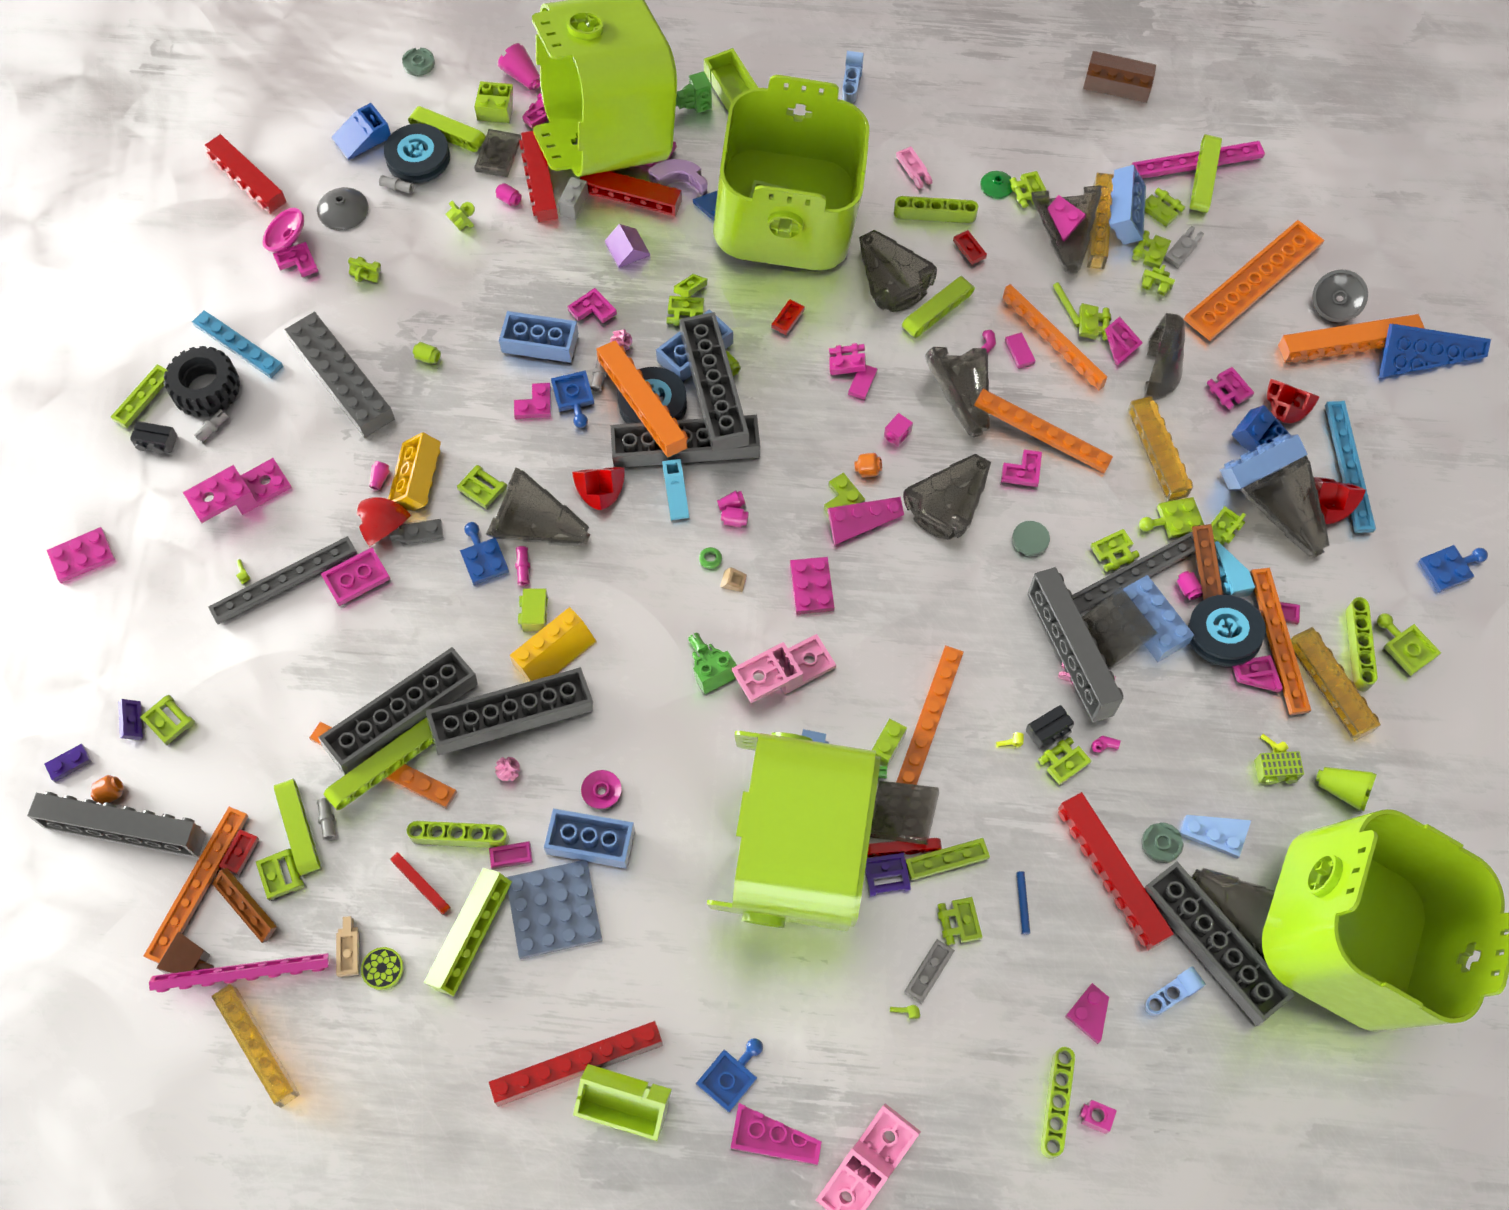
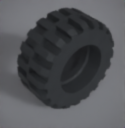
M199 346V348L191 347L186 352L183 350L178 357L175 356L172 359V363L168 364L167 371L164 373V385L179 410L188 415L192 414L194 417H200L201 415L209 417L210 414H216L219 410H226L229 404L235 401V396L239 393L238 387H240L239 375L230 358L223 351L217 350L214 347ZM204 374L216 375L213 382L201 389H189L191 382L195 378Z

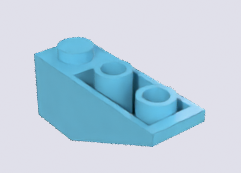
M681 459L662 461L671 521L689 518Z
M1216 541L1215 549L1224 594L1236 597L1250 596L1255 589V585L1249 570L1224 546Z

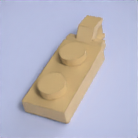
M351 916L343 917V929H338V933H336V976L338 977L359 975L358 927H354V918Z

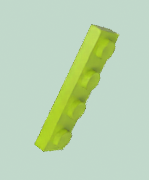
M157 364L111 415V419L121 426L128 428L165 386L164 373L167 369Z
M984 838L905 859L910 879L913 881L990 858Z

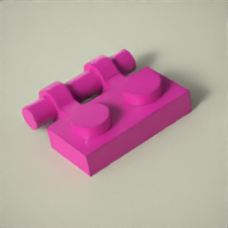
M853 343L851 346L842 347L837 345L835 348H829V354L836 355V357H829L830 374L838 375L866 371L865 353L858 354V352L865 351V344L858 345Z
M1233 367L1217 375L1216 379L1219 382L1215 383L1213 379L1207 382L1210 391L1216 394L1220 399L1219 402L1229 410L1235 406L1232 403L1233 399L1240 404L1254 395V391ZM1225 388L1229 394L1226 395L1221 389Z

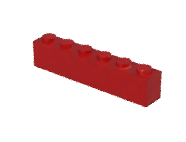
M533 131L522 132V140H519L520 149L525 152L521 154L523 163H527V166H524L525 175L530 178L526 180L528 190L532 189V192H529L530 201L535 204L532 206L533 216H537L538 222L558 219L547 161Z
M221 134L204 145L207 150L206 155L210 161H215L221 171H226L228 177L232 181L235 180L241 190L245 189L252 200H257L258 205L263 210L266 209L271 214L287 202L283 191Z
M612 171L580 176L579 178L587 181L588 193L591 195L676 216L682 202V190Z

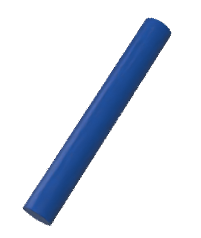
M1019 871L1016 872L1022 934H1030L1025 872Z

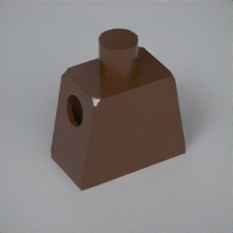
M178 932L158 964L157 969L165 974L214 968V965L207 962L210 957L209 953Z

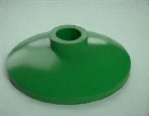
M1002 171L988 172L981 179V190L991 198H1005L1012 193L1011 176Z

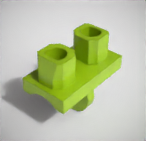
M452 200L449 203L452 208L445 215L460 231L466 225L472 228L474 224L468 217L473 215L475 211L474 205L471 202H465L459 208Z
M350 257L348 259L350 266L349 275L355 276L357 282H362L363 279L375 283L380 281L381 264L379 262L367 263L362 257L357 259Z
M1162 265L1161 269L1154 267L1153 271L1145 269L1141 287L1150 290L1153 283L1159 285L1157 293L1166 296L1169 289H1172L1175 279L1169 278L1170 272L1164 271L1166 265Z

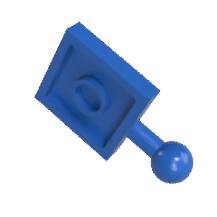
M586 370L551 378L559 412L574 409V425L578 428H584L588 423V419L582 414L581 407L594 404Z
M475 522L467 523L464 531L466 535L471 537L474 545L462 549L460 552L473 585L509 573L496 537L481 542L478 536V524Z
M1452 545L1421 558L1419 563L1438 593L1473 579L1474 574L1467 564L1474 561L1478 563L1484 562L1488 558V552L1484 548H1476L1471 555L1463 558L1455 545Z
M757 1038L750 1039L746 1044V1051L738 1061L724 1049L696 1082V1085L730 1113L757 1080V1077L744 1066L753 1056L761 1054L763 1050L762 1042Z

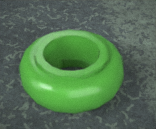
M705 548L699 555V562L704 568L715 569L722 562V554L716 548ZM708 555H714L716 557V559L711 562L707 561L705 558Z

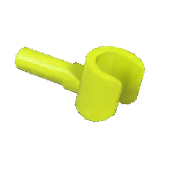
M1014 733L1013 739L996 742L997 747L1005 745L1021 747L1024 743V734Z
M1265 734L1261 735V738L1273 747L1274 753L1287 752L1286 750L1289 747L1284 741L1277 744Z

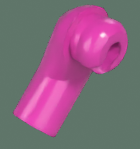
M1101 736L1093 741L1091 748L1096 753L1102 752L1108 747L1118 750L1121 740Z

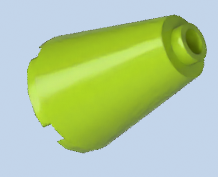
M1324 767L1323 770L1319 769L1315 781L1319 782V787L1356 809L1364 811L1377 774L1366 771Z

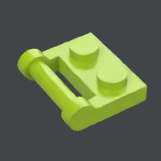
M476 465L457 485V489L485 509L507 488L505 482L498 481L483 471V468L479 465ZM476 477H481L482 479L493 485L495 488L491 489L490 487L476 479Z
M171 695L163 697L140 716L166 745L170 744L182 732L195 724V720L190 716L188 717L174 703ZM165 707H168L181 721L178 725L162 711Z
M291 848L255 861L266 897L269 901L305 887L303 880H300ZM279 861H286L292 883L286 884Z

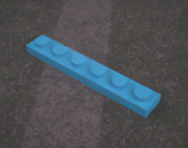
M205 310L192 321L196 328L269 378H272L283 367L282 363Z

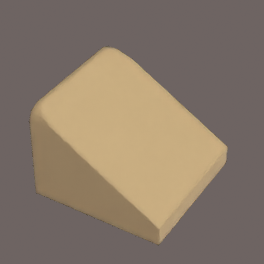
M730 567L724 571L720 587L742 592L747 574Z

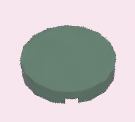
M420 47V49L412 48L408 50L402 57V64L408 74L422 76L431 72L434 68L435 60L430 50Z
M1024 521L1018 524L1012 535V543L1015 549L1029 557L1043 554L1050 542V535L1046 527L1035 521Z
M1168 823L1150 825L1143 833L1141 839L1142 849L1152 861L1158 863H1170L1176 860L1182 853L1184 846L1179 830Z

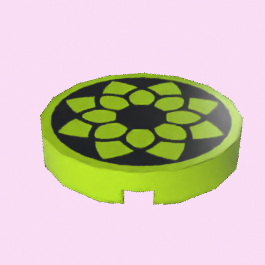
M380 947L370 951L361 964V975L364 982L371 988L379 991L394 987L404 973V962L401 956L394 949Z

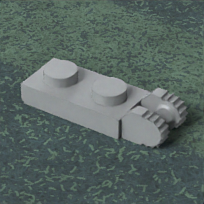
M1191 226L1185 235L1183 234L1165 255L1164 260L1179 268L1197 247L1204 233L1200 231L1194 240L1189 238L1195 227Z

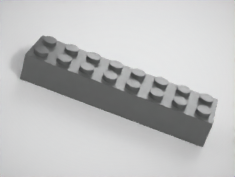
M315 311L284 329L289 342L364 438L395 420L391 407Z
M715 312L679 319L683 344L713 453L749 445L748 428Z
M744 415L749 432V445L714 453L711 448L704 418L677 420L681 431L684 430L687 434V449L668 458L643 423L610 425L613 466L662 465V461L681 459V463L758 458L760 457V438L757 415Z
M1056 567L1035 573L1028 594L1067 672L1070 674L1071 680L1092 722L1113 717L1123 700V692L1117 687L1114 675L1106 665L1104 655L1100 654L1097 642L1089 632L1087 622L1083 621L1080 609L1072 599L1071 591L1064 584L1062 574L1058 572Z
M451 647L319 736L321 745L343 774L346 775L427 717L426 710L448 705L477 686L476 674L456 650Z
M580 667L426 710V715L439 756L592 712L593 700Z
M48 791L45 794L36 792L27 814L29 818L46 829L198 858L207 835L201 829V826L196 825L195 821L190 818L183 817L180 820L175 819L174 816L169 814L158 816L149 810L137 812L136 809L128 806H123V809L116 808V805L105 802L103 805H100L90 799L79 801L77 798L65 795L63 798Z
M1178 861L1145 886L1146 892L1166 922L1256 1026L1263 1023L1295 996L1288 987L1283 985L1272 974L1264 959Z

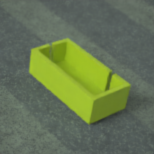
M733 48L703 59L704 72L728 112L735 97L746 90L758 88Z
M588 1064L580 1078L573 1116L657 1141L664 1125L672 1089L652 1084L650 1087L648 1086L649 1082Z

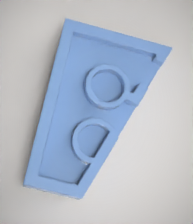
M1186 815L1180 834L1182 837L1238 859L1251 820Z

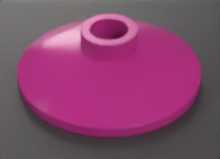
M597 770L590 773L584 779L581 786L583 800L595 809H606L613 806L619 800L622 791L618 777L607 770ZM604 789L606 792L600 795L598 793L599 790Z

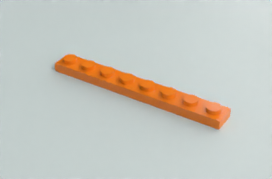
M1011 284L1006 286L1003 294L1004 301L1011 305L1017 314L1022 316L1031 327H1034L1040 333V336L1046 339L1056 351L1060 352L1064 359L1076 368L1078 373L1088 379L1092 386H1095L1098 390L1102 389L1105 386L1107 376Z
M982 389L974 404L977 408L1102 473H1105L1113 458L1112 455L985 389Z
M1270 568L1253 569L1250 571V575L1255 585L1254 592L1260 613L1265 621L1266 634L1289 714L1309 713L1311 707Z
M945 645L895 786L911 792L915 791L964 651Z
M319 722L309 739L321 745L318 737L332 727ZM406 764L386 777V779L445 809L449 807L457 793L452 787Z
M230 806L227 808L143 955L145 958L159 964L178 932L183 934L218 872L219 864L233 839L249 816L246 813Z

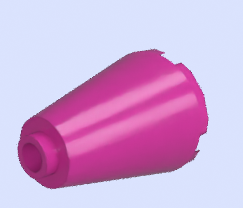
M520 43L511 45L505 50L507 52L505 56H500L498 67L528 89H538L540 87V75L525 47L520 45Z

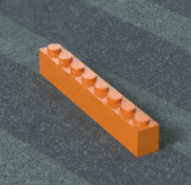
M1419 314L1283 335L1278 346L1284 362L1295 363L1306 359L1314 360L1318 357H1332L1337 354H1349L1356 351L1364 352L1375 348L1382 349L1385 347L1389 324L1424 328Z
M615 340L596 348L599 363L667 458L687 449L686 441L688 437L684 430L681 431L677 420L670 416L667 406L662 405L659 395L657 393L654 394L650 383L643 379L640 369L635 368L632 358L627 357L624 347L619 346Z

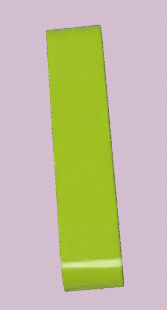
M417 106L408 118L409 124H427L436 127L444 134L447 142L472 152H477L486 140L485 134L480 130L421 106Z
M1204 134L1202 138L1190 201L1191 210L1204 213L1209 211L1222 138Z
M899 196L895 199L893 213L898 219L973 223L976 220L979 206L973 200Z
M963 276L958 277L910 314L903 321L902 328L914 338L919 337L969 298L974 292L975 287Z
M1356 597L1346 608V622L1353 684L1357 690L1364 692L1374 685L1378 676L1370 606L1366 599Z
M293 778L274 785V792L299 875L302 876L321 869L295 779Z
M413 821L406 829L411 841L418 845L493 848L509 843V835L505 827L497 824ZM416 830H422L420 835L413 836V833ZM436 831H443L439 837H433ZM458 831H462V832H463V834H462L461 837H459V838H454V837H453L456 832H458ZM476 833H483V836L481 838L474 839V835ZM498 833H503V834H504V836L502 837V839H500V840H495V839H494V837H495L496 834H498Z
M1068 1047L1059 1048L1053 1054L1041 1140V1152L1049 1159H1054L1061 1155L1065 1146L1075 1064V1054ZM1060 1053L1068 1057L1067 1064L1059 1060ZM1057 1075L1065 1078L1066 1084L1064 1086L1057 1083ZM1054 1097H1059L1062 1100V1108L1054 1105ZM1051 1119H1056L1060 1123L1059 1130H1054L1051 1127ZM1049 1141L1057 1145L1056 1153L1048 1150L1047 1144Z

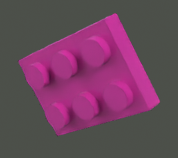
M101 527L46 550L60 583L115 560L105 532Z
M373 547L321 573L339 606L390 580Z
M828 557L790 560L796 615L834 611Z

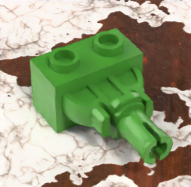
M704 71L689 75V84L682 90L677 91L676 106L679 109H695L696 113L712 109L711 83Z
M694 633L696 638L693 635L688 637L689 642L696 651L692 653L695 660L693 668L695 679L704 694L736 679L732 668L737 666L728 651L722 652L714 648L712 644H709L708 648V645L703 642L699 633Z

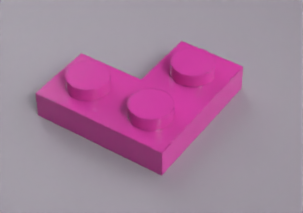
M306 242L273 253L279 270L297 265L302 277L319 272Z
M596 288L567 306L568 311L578 322L592 312L602 323L617 315V310Z
M550 383L532 384V399L514 400L515 419L551 417Z
M1024 449L1021 465L1003 463L1001 482L1038 487L1042 452Z

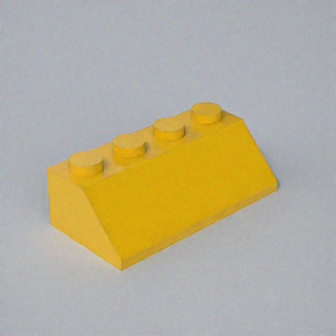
M422 432L402 443L388 499L397 502L406 510L413 511L424 507L428 503V493L433 483L432 477L436 470V461L440 454L441 441Z
M569 607L511 653L510 658L512 664L530 682L560 673L597 641L583 620Z

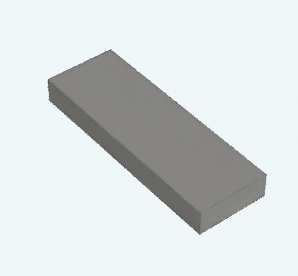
M936 939L906 987L904 994L922 1005L955 950Z

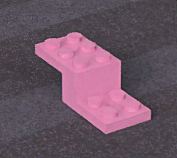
M815 634L790 648H787L785 643L782 642L733 667L732 672L749 701L753 703L780 688L787 694L835 669L836 664L819 636ZM806 656H812L815 658V661L813 663H807L805 662L804 658ZM756 673H761L764 675V679L757 681L753 676Z
M885 1103L816 1201L827 1210H866L921 1131ZM885 1131H892L895 1135V1140H887L884 1134ZM842 1192H849L852 1196V1201H845L842 1197Z

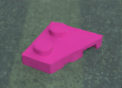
M541 93L538 94L536 103H532L529 106V110L522 116L523 121L532 129L536 125L548 121Z
M1060 195L1048 207V212L1063 242L1066 241L1086 217L1085 213Z

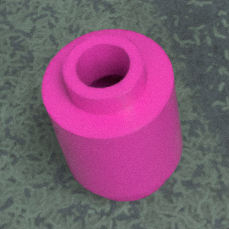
M506 183L500 184L496 188V197L510 206H517L520 203L522 195L518 190Z
M726 507V510H722L721 521H724V525L742 528V526H747L749 512L740 508Z
M1185 571L1178 576L1179 579L1176 582L1189 601L1197 599L1203 594V588L1194 572L1189 573V571Z

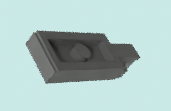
M441 519L404 524L391 532L389 536L392 542L400 541L401 543H406V545L443 539Z

